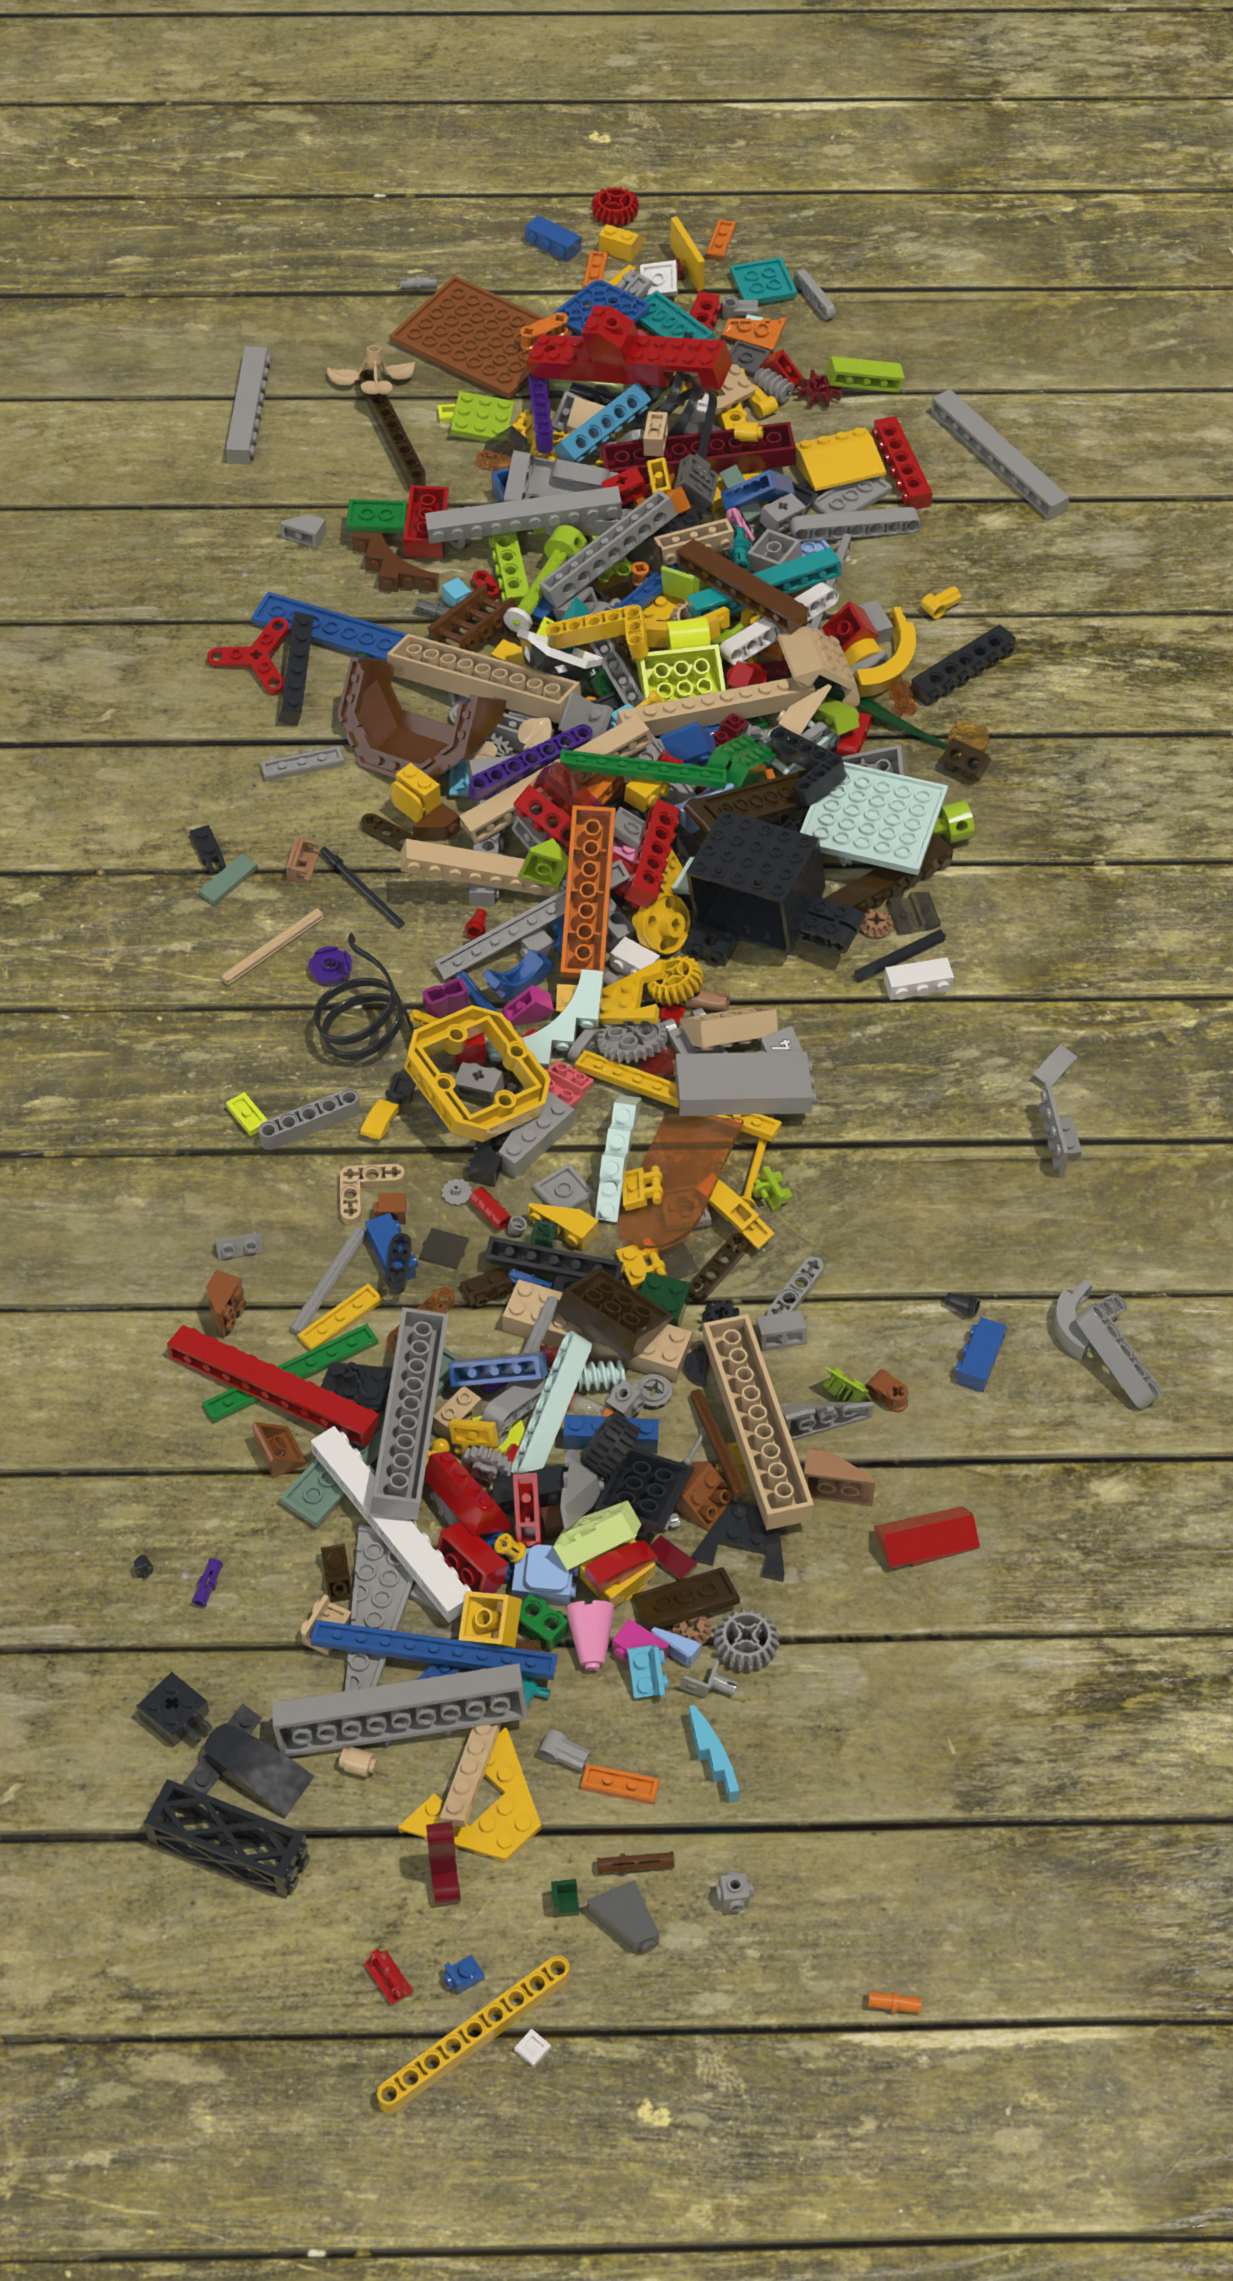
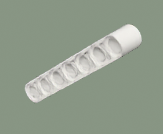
M819 583L794 599L807 607V621L834 606L839 599V593L827 584ZM762 618L724 641L719 647L720 656L733 665L737 661L743 662L777 641L778 634L786 631Z

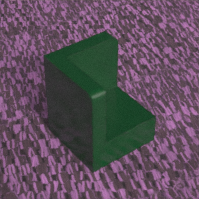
M577 1880L552 1881L551 1896L554 1918L579 1915Z

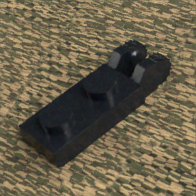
M206 825L190 830L191 840L208 873H214L212 863L216 861L220 869L224 870L226 863L210 826Z

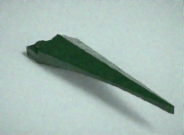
M818 675L813 682L816 689H821L828 684L832 686L826 696L840 702L845 698V693L840 684L821 675ZM869 696L860 697L859 705L855 706V709L859 712L870 714L879 721L946 749L949 745L899 718Z

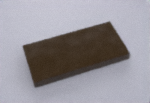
M724 1567L633 1594V1601L648 1631H651L654 1627H666L740 1604V1597Z

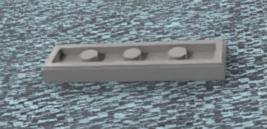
M340 746L260 762L265 782L345 765Z

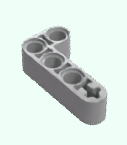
M547 1378L519 1381L487 1405L481 1421L496 1422L499 1439L496 1447L501 1446L506 1440L512 1424L536 1407Z

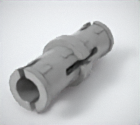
M418 275L412 278H400L401 290L417 289L418 291L424 288H437L436 276L420 277Z

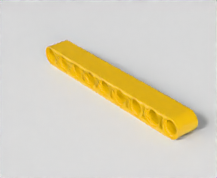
M562 1956L550 1958L383 2082L377 2091L380 2109L388 2114L397 2112L564 1987L570 1978L568 1960ZM556 1968H560L564 1970V1973L561 1975H555L552 1973V1971ZM534 1984H541L544 1986V1988L539 1991L533 1990L531 1986ZM514 1999L523 2001L520 2006L510 2004ZM492 2015H500L502 2017L498 2022H493L489 2018ZM473 2030L481 2032V2035L475 2038L470 2037L468 2034ZM451 2046L460 2048L457 2053H449L447 2051ZM429 2062H437L439 2064L435 2069H428L426 2067ZM411 2077L418 2080L414 2085L404 2083L406 2079ZM389 2093L396 2095L393 2101H385L383 2097Z

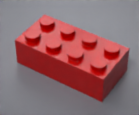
M410 486L403 536L404 557L443 559L445 542L429 544L425 513L449 510V487Z

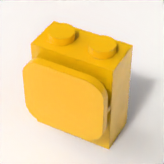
M412 763L396 773V781L390 785L392 802L396 808L413 821L418 822L441 804L440 784Z
M634 1539L629 1542H623L585 1561L579 1566V1577L602 1601L613 1603L614 1608L620 1603L628 1602L633 1598V1594L639 1593L646 1588L648 1581L655 1576V1562L620 1585L616 1582L600 1593L585 1576V1566L613 1550L636 1542Z

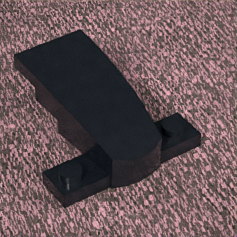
M242 1703L227 1724L224 1723L216 1727L209 1734L202 1749L200 1761L183 1784L207 1794L222 1774L239 1790L244 1789L261 1805L263 1803L267 1804L285 1818L315 1776L278 1750L250 1735L262 1717Z

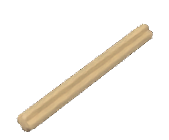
M318 908L311 911L221 975L222 981L226 985L234 982L322 920L323 913Z

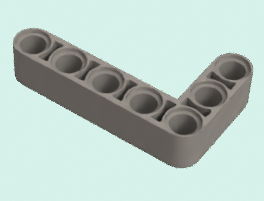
M1112 1294L1093 1303L1076 1317V1321L1134 1404L1144 1409L1162 1395V1391L1114 1324L1113 1320L1127 1310V1305L1121 1296Z

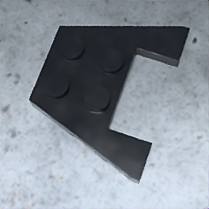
M730 1501L693 1553L692 1559L698 1563L713 1566L719 1545L767 1555L762 1577L784 1582L785 1574L780 1529L766 1530L759 1507Z

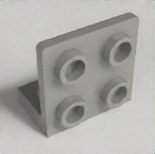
M570 692L558 730L565 732L580 724H586L591 727L593 731L592 739H595L606 732L613 708L607 705L594 704L579 694Z

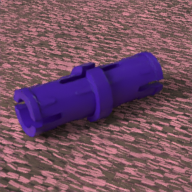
M215 1558L208 1560L203 1576H200L198 1579L199 1586L192 1599V1603L195 1606L205 1608L212 1590L216 1589V1580L223 1567V1563Z

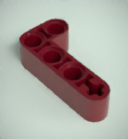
M452 1821L427 1824V1843L435 1905L461 1901Z

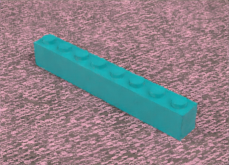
M829 547L753 573V575L761 578L781 592L790 594L841 576V560L832 548ZM714 587L687 596L688 612L692 618L706 615L721 607L728 608L729 614L747 608Z

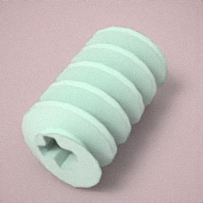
M608 1360L606 1367L602 1361H599L597 1368L593 1362H589L588 1368L584 1366L579 1378V1392L582 1385H585L587 1391H590L592 1384H594L596 1390H599L600 1385L603 1383L605 1389L608 1390L610 1383H613L615 1387L622 1380L626 1381L625 1368L622 1361L617 1360L614 1366L612 1360Z

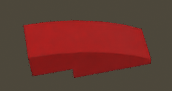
M644 1540L634 1542L613 1550L585 1566V1576L600 1593L616 1582L620 1585L656 1562L658 1557Z

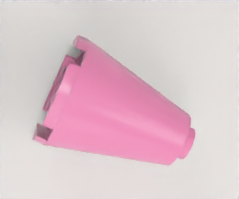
M592 1600L593 1604L585 1605L584 1601H579L566 1606V1615L580 1665L585 1667V1670H599L600 1666L605 1664L615 1611L611 1602Z

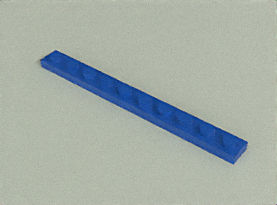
M321 1620L315 1621L311 1637V1646L476 1670L520 1664L522 1676L553 1681L558 1660V1654Z

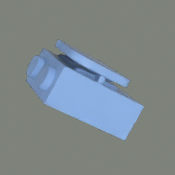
M535 1545L532 1548H526L524 1558L515 1563L512 1596L522 1599L523 1602L529 1594H532L536 1598L540 1597L545 1600L548 1605L567 1606L570 1604L571 1598L576 1597L577 1583H573V1576H578L579 1565L566 1570L554 1547L550 1545Z

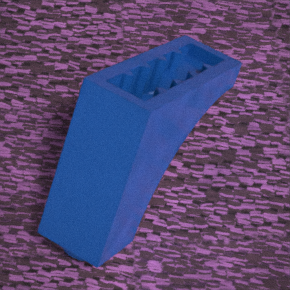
M767 470L720 492L726 511L757 502L776 501L781 496H786L790 493L796 495L791 477L771 470Z

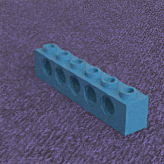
M636 382L560 441L553 448L562 460L575 463L581 462L585 458L583 455L586 452L589 455L597 449L596 444L599 442L601 445L610 438V433L615 435L623 428L621 425L624 422L628 425L636 418L634 415L637 412L640 415L647 410V404L651 401V398L639 383Z

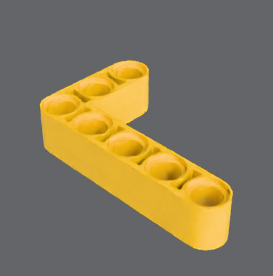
M630 605L551 623L546 628L549 642L554 649H563L619 635H626V641L631 656L634 659H642L649 653L646 621L639 605Z

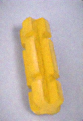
M416 1009L409 1013L410 1021L421 1026L439 1020Z

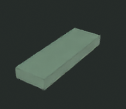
M737 465L719 473L727 489L745 481ZM758 502L738 508L746 523L761 516L762 509Z
M241 854L199 890V895L215 906L258 869L257 864Z

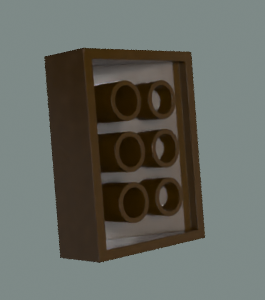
M602 1268L563 1290L555 1312L562 1316L564 1320L571 1322L584 1333L591 1335L600 1341L602 1345L609 1347L617 1352L619 1356L629 1361L642 1353L674 1316Z

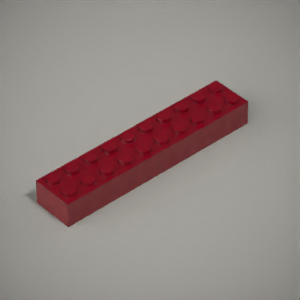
M783 422L760 425V427H763V438H760L759 442H744L735 439L734 429L711 431L706 461L711 464L709 471L713 470L719 475L720 472L734 465H737L740 472L796 465V447L791 423ZM702 433L667 437L663 457L666 458L669 475L674 473L677 478L680 460L689 454L694 456L698 453ZM643 440L601 445L604 469H608L610 472L622 473L636 466L645 484L650 483L647 461L663 458L660 456H644Z

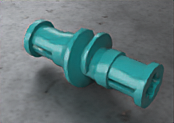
M738 525L732 526L734 530L733 548L727 550V554L736 565L741 567V564H743V568L749 572L750 563L747 561V552L751 549V543L744 538L746 534L744 527L740 528Z

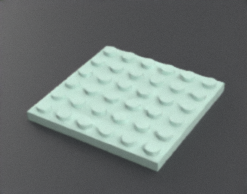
M843 762L847 774L846 779L817 802L810 805L800 833L819 838L821 853L919 875L941 812V806L948 792V786Z

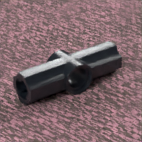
M573 382L569 392L603 406H607L620 396L609 393L601 385L591 388Z

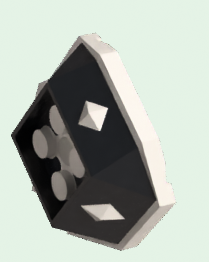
M522 628L518 630L517 636L521 642L524 663L535 669L578 682L594 667L600 666L603 657L575 647L572 653H566L546 645L548 638Z

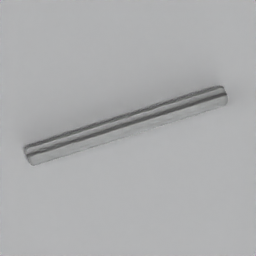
M356 1227L292 1323L291 1331L293 1333L299 1334L307 1327L365 1238L366 1231L363 1228Z

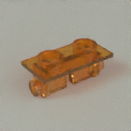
M899 675L891 686V693L898 717L900 718L903 713L914 715L917 707L914 699H912L911 684L906 680L903 681L902 675Z

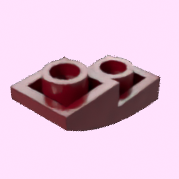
M732 712L720 722L719 729L712 734L716 747L741 736L749 722Z

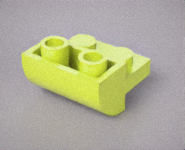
M707 618L667 622L666 638L668 650L711 645Z

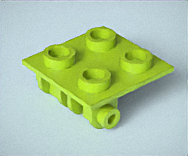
M825 1367L832 1377L831 1380L827 1379L823 1384L827 1393L835 1397L837 1396L839 1400L844 1396L843 1402H865L866 1398L870 1401L872 1400L868 1395L869 1390L865 1388L864 1384L856 1379H853L852 1382L849 1381V1378L845 1376L846 1374L836 1367H833L832 1370Z

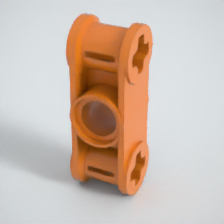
M558 312L521 328V349L531 351L539 334L566 336L568 334V328L566 327L568 316L565 313Z

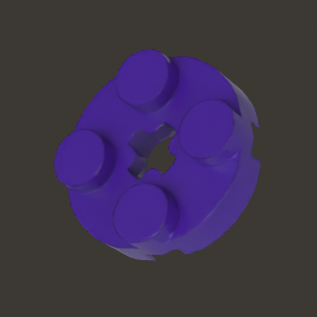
M335 946L320 948L314 953L312 959L310 958L309 960L310 974L320 986L334 985L347 981L352 971L351 957L345 950L344 952L340 951ZM331 963L334 967L328 968V964Z

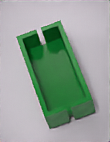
M741 735L716 747L705 767L726 769L730 761L733 762L727 772L726 783H732L734 788H738L762 779L765 771L771 768L777 755L772 753V749L765 745L758 746L753 737Z

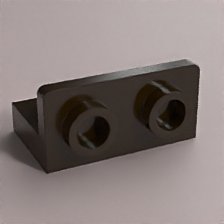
M502 1267L460 1282V1288L470 1308L483 1306L489 1301L505 1298L513 1293L512 1280L507 1278Z

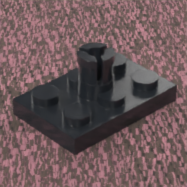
M331 1362L321 1388L331 1390L336 1395L353 1400L356 1404L365 1408L383 1411L389 1395L393 1368L359 1365L354 1362H349V1364Z

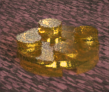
M964 720L958 721L956 726L949 732L948 744L953 737L985 752L989 742L988 730L985 726ZM966 738L972 739L969 742L965 741Z

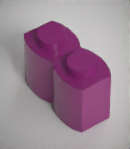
M453 979L443 984V986H432L422 992L425 1013L438 1019L446 1016L448 1013H455L469 1006L468 989L463 979Z

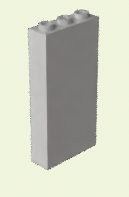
M807 1052L676 1054L675 1075L679 1116L812 1113V1104H816V1091H812L814 1089V1076H810L812 1074V1061L808 1060Z

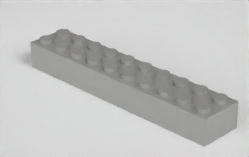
M402 1308L370 1513L418 1520L449 1314Z
M520 1664L438 1677L434 1676L272 1703L275 1736L280 1752L287 1757L528 1718Z

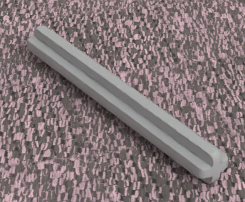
M553 1296L547 1297L522 1354L538 1351L559 1304L557 1298ZM519 1381L508 1382L505 1391Z

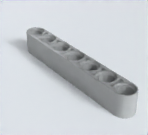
M903 507L795 516L790 520L789 526L793 538L801 540V542L842 539L844 533L851 534V538L914 533L920 530L922 523L915 508Z

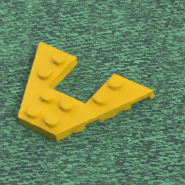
M505 1727L498 1734L484 1777L503 1795L470 1826L466 1824V1827L453 1826L455 1849H466L474 1852L476 1855L490 1856L494 1860L504 1863L512 1858L541 1830L537 1811L508 1729ZM434 1793L398 1826V1831L424 1837V1840H427L426 1825L441 1822L440 1815L445 1803Z

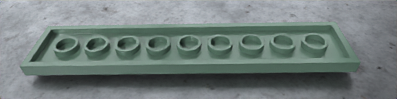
M445 1347L443 1348L436 1398L450 1384L448 1364L456 1359H462ZM387 1401L383 1411L374 1410L379 1414L380 1429L369 1444L364 1448L349 1441V1445L360 1452L363 1458L362 1461L366 1466L370 1465L373 1467L378 1462ZM316 1458L280 1497V1503L317 1528L346 1497V1494Z

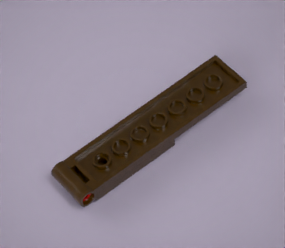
M806 769L705 797L692 798L686 802L683 810L706 835L710 832L722 809L770 824L778 822L784 814L810 807L799 804L795 789V783L810 771Z

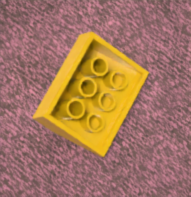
M856 428L852 431L838 432L834 435L821 436L817 439L803 440L800 443H795L796 466L806 480H808L814 491L886 475V470L875 442L866 428Z

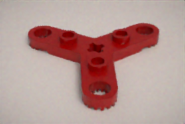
M282 617L272 619L252 646L216 647L211 649L207 654L209 664L214 668L251 667L268 694H280L283 678L270 657L280 645L284 636L288 634V622ZM278 624L284 626L281 630H274V626L276 627ZM220 654V656H223L220 660H213L214 655ZM256 654L260 655L258 656V659H254V657H256ZM272 681H278L279 683L276 687L269 686Z

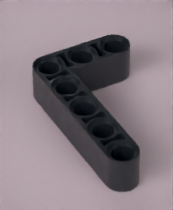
M784 727L775 728L770 732V738L776 754L810 771L795 783L800 805L810 806L846 779L847 774L841 756Z

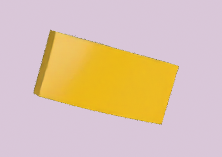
M379 1099L369 1112L361 1128L360 1135L381 1140L390 1130V1121L399 1112V1104Z

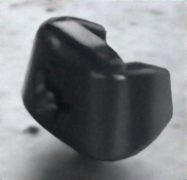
M140 1555L133 1562L137 1578H148L153 1573L154 1566L146 1555Z

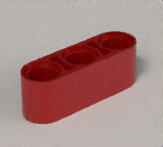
M858 712L860 727L842 734L836 750L837 755L843 757L860 753L871 727L872 715Z

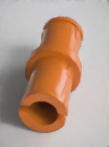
M869 1990L867 2007L889 2009L892 2013L905 2011L920 2014L922 1998L899 1995L898 1992L894 1991L892 1994Z

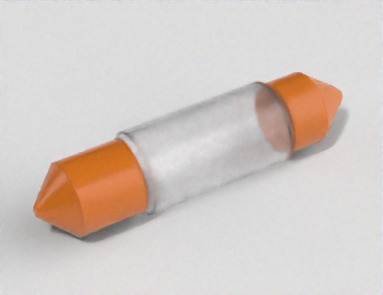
M573 1393L568 1406L569 1410L585 1416L608 1417L615 1412L607 1406L579 1393Z

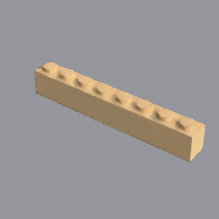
M406 839L401 850L402 872L552 897L562 891L559 887L556 889L518 878V873L525 859Z

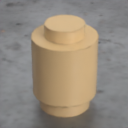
M354 1747L344 1748L339 1759V1767L344 1768L345 1772L368 1777L370 1773L374 1774L378 1759H375L374 1753Z

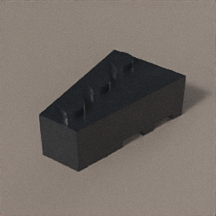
M561 1465L519 1473H537L540 1508L561 1504L562 1488H564L563 1473L565 1472ZM513 1475L492 1479L494 1502L502 1509L505 1515L515 1514Z

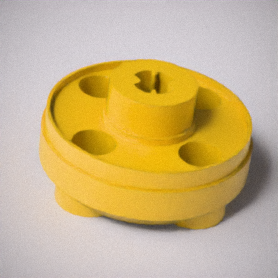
M660 892L655 903L652 902L647 909L640 906L639 911L633 915L632 924L643 947L656 954L665 955L676 952L685 943L690 929V915L686 904L681 898L670 893Z

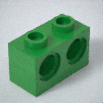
M529 1594L521 1603L518 1630L551 1652L569 1632L567 1617L562 1612L551 1609L542 1598H536L532 1594ZM529 1613H536L537 1615L531 1617V1616H528L527 1614H529ZM549 1626L556 1627V1629L554 1630H548L546 1628Z

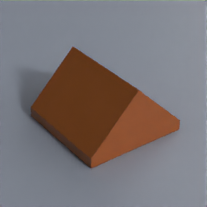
M260 1422L253 1423L255 1443L273 1478L300 1468L307 1463L288 1426Z

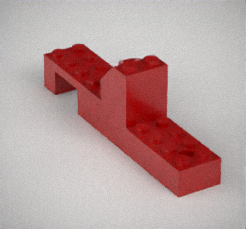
M594 305L581 332L582 337L539 334L526 361L532 378L632 385L638 382L639 385L661 387L669 386L675 371L693 372L698 374L702 388L705 390H721L733 364L725 340L638 335L633 320L612 306Z

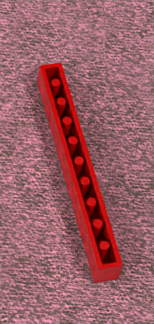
M182 1325L167 1343L169 1358L322 1429L328 1430L335 1426L339 1432L345 1433L349 1441L365 1448L380 1429L379 1414L374 1410L360 1406L353 1400L338 1396L333 1391L325 1390L311 1381L303 1380L291 1372L281 1370L274 1364H268L254 1355L238 1350L234 1346L224 1344L215 1337H209L200 1333L195 1328Z

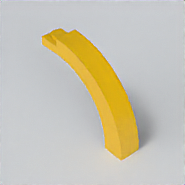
M721 607L706 615L697 617L707 618L710 640L720 637V631L730 627L729 609L726 607ZM645 620L648 647L667 648V622L671 621Z
M893 607L888 617L893 625V657L886 663L874 668L856 669L853 675L859 697L873 696L891 688L901 679L912 660L916 647V632L913 622H906V617L903 615L901 607Z

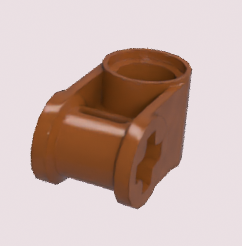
M880 1369L865 1384V1388L869 1390L868 1394L887 1406L891 1411L902 1412L907 1408V1386L895 1379L886 1370Z

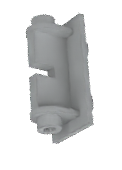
M255 1231L251 1234L227 1238L219 1237V1240H215L219 1260L263 1253L261 1233H256Z

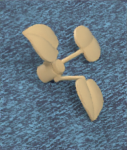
M371 345L367 347V356H364L359 372L349 369L336 370L327 367V374L329 379L335 384L352 385L355 383V380H360L359 374L364 370L367 363L370 368H374V381L363 382L361 390L367 394H389L392 392V384L388 381H378L377 368L380 367V364L385 375H389L393 379H408L414 373L415 361L385 366L382 348L377 345Z
M531 718L520 725L518 739L521 743L525 744L523 751L551 738V720L549 718ZM482 741L464 760L468 766L469 760L496 757L498 748L489 741Z

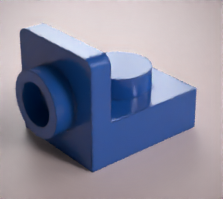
M472 1954L452 1966L449 1962L444 1965V1981L449 1989L454 1987L458 1995L485 1979L484 1973Z

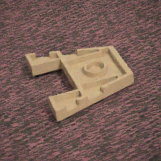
M732 364L721 390H716L720 396H717L715 415L720 414L723 409L731 408L732 404L744 401L755 393L756 389L736 364ZM685 372L691 376H698L697 373Z

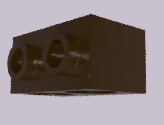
M952 737L941 760L945 764L944 767L952 772L958 770L963 773V777L971 781L974 778L980 781L991 758L988 754ZM961 753L958 760H952L954 754ZM972 762H979L977 768H969Z

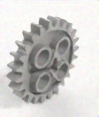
M658 1019L657 1024H650L649 1021H643L642 1024H635L633 1021H625L624 1024H604L605 1029H600V1034H597L600 1053H604L605 1058L610 1057V1061L617 1058L618 1063L623 1060L629 1063L633 1059L635 1062H638L639 1058L647 1060L646 1056L654 1057V1052L660 1053V1048H665V1043L668 1042L667 1029L664 1023L660 1022V1019Z

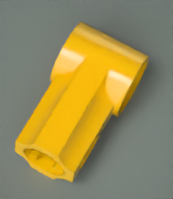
M752 384L756 390L754 395L747 398V400L754 406L756 415L759 418H763L777 412L778 403L773 396L768 397L758 386Z
M955 586L949 587L937 595L932 593L926 595L922 599L920 606L931 617L938 619L945 613L946 609L959 603L962 596Z

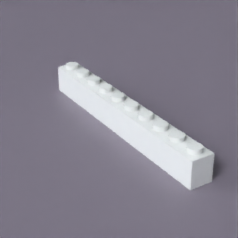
M333 1426L312 1439L311 1448L314 1456L448 1623L460 1616L463 1612L465 1591L472 1592L470 1587L460 1582L456 1570L453 1567L449 1568L443 1554L438 1549L434 1550L427 1534L421 1533L417 1529L415 1520L370 1513L376 1473L370 1465H365L360 1452L349 1445V1440L345 1433L339 1432Z

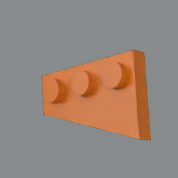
M751 318L728 319L722 332V338L734 342L737 340L774 353L787 320L786 318H780L779 320H770V318H763V320H751Z

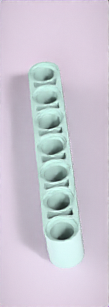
M573 1331L566 1334L559 1347L512 1463V1474L544 1468L592 1348L591 1342Z

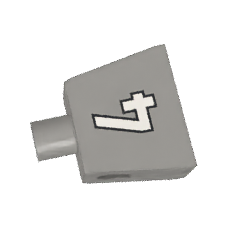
M789 1026L763 1037L760 1043V1051L757 1052H803L793 1027Z

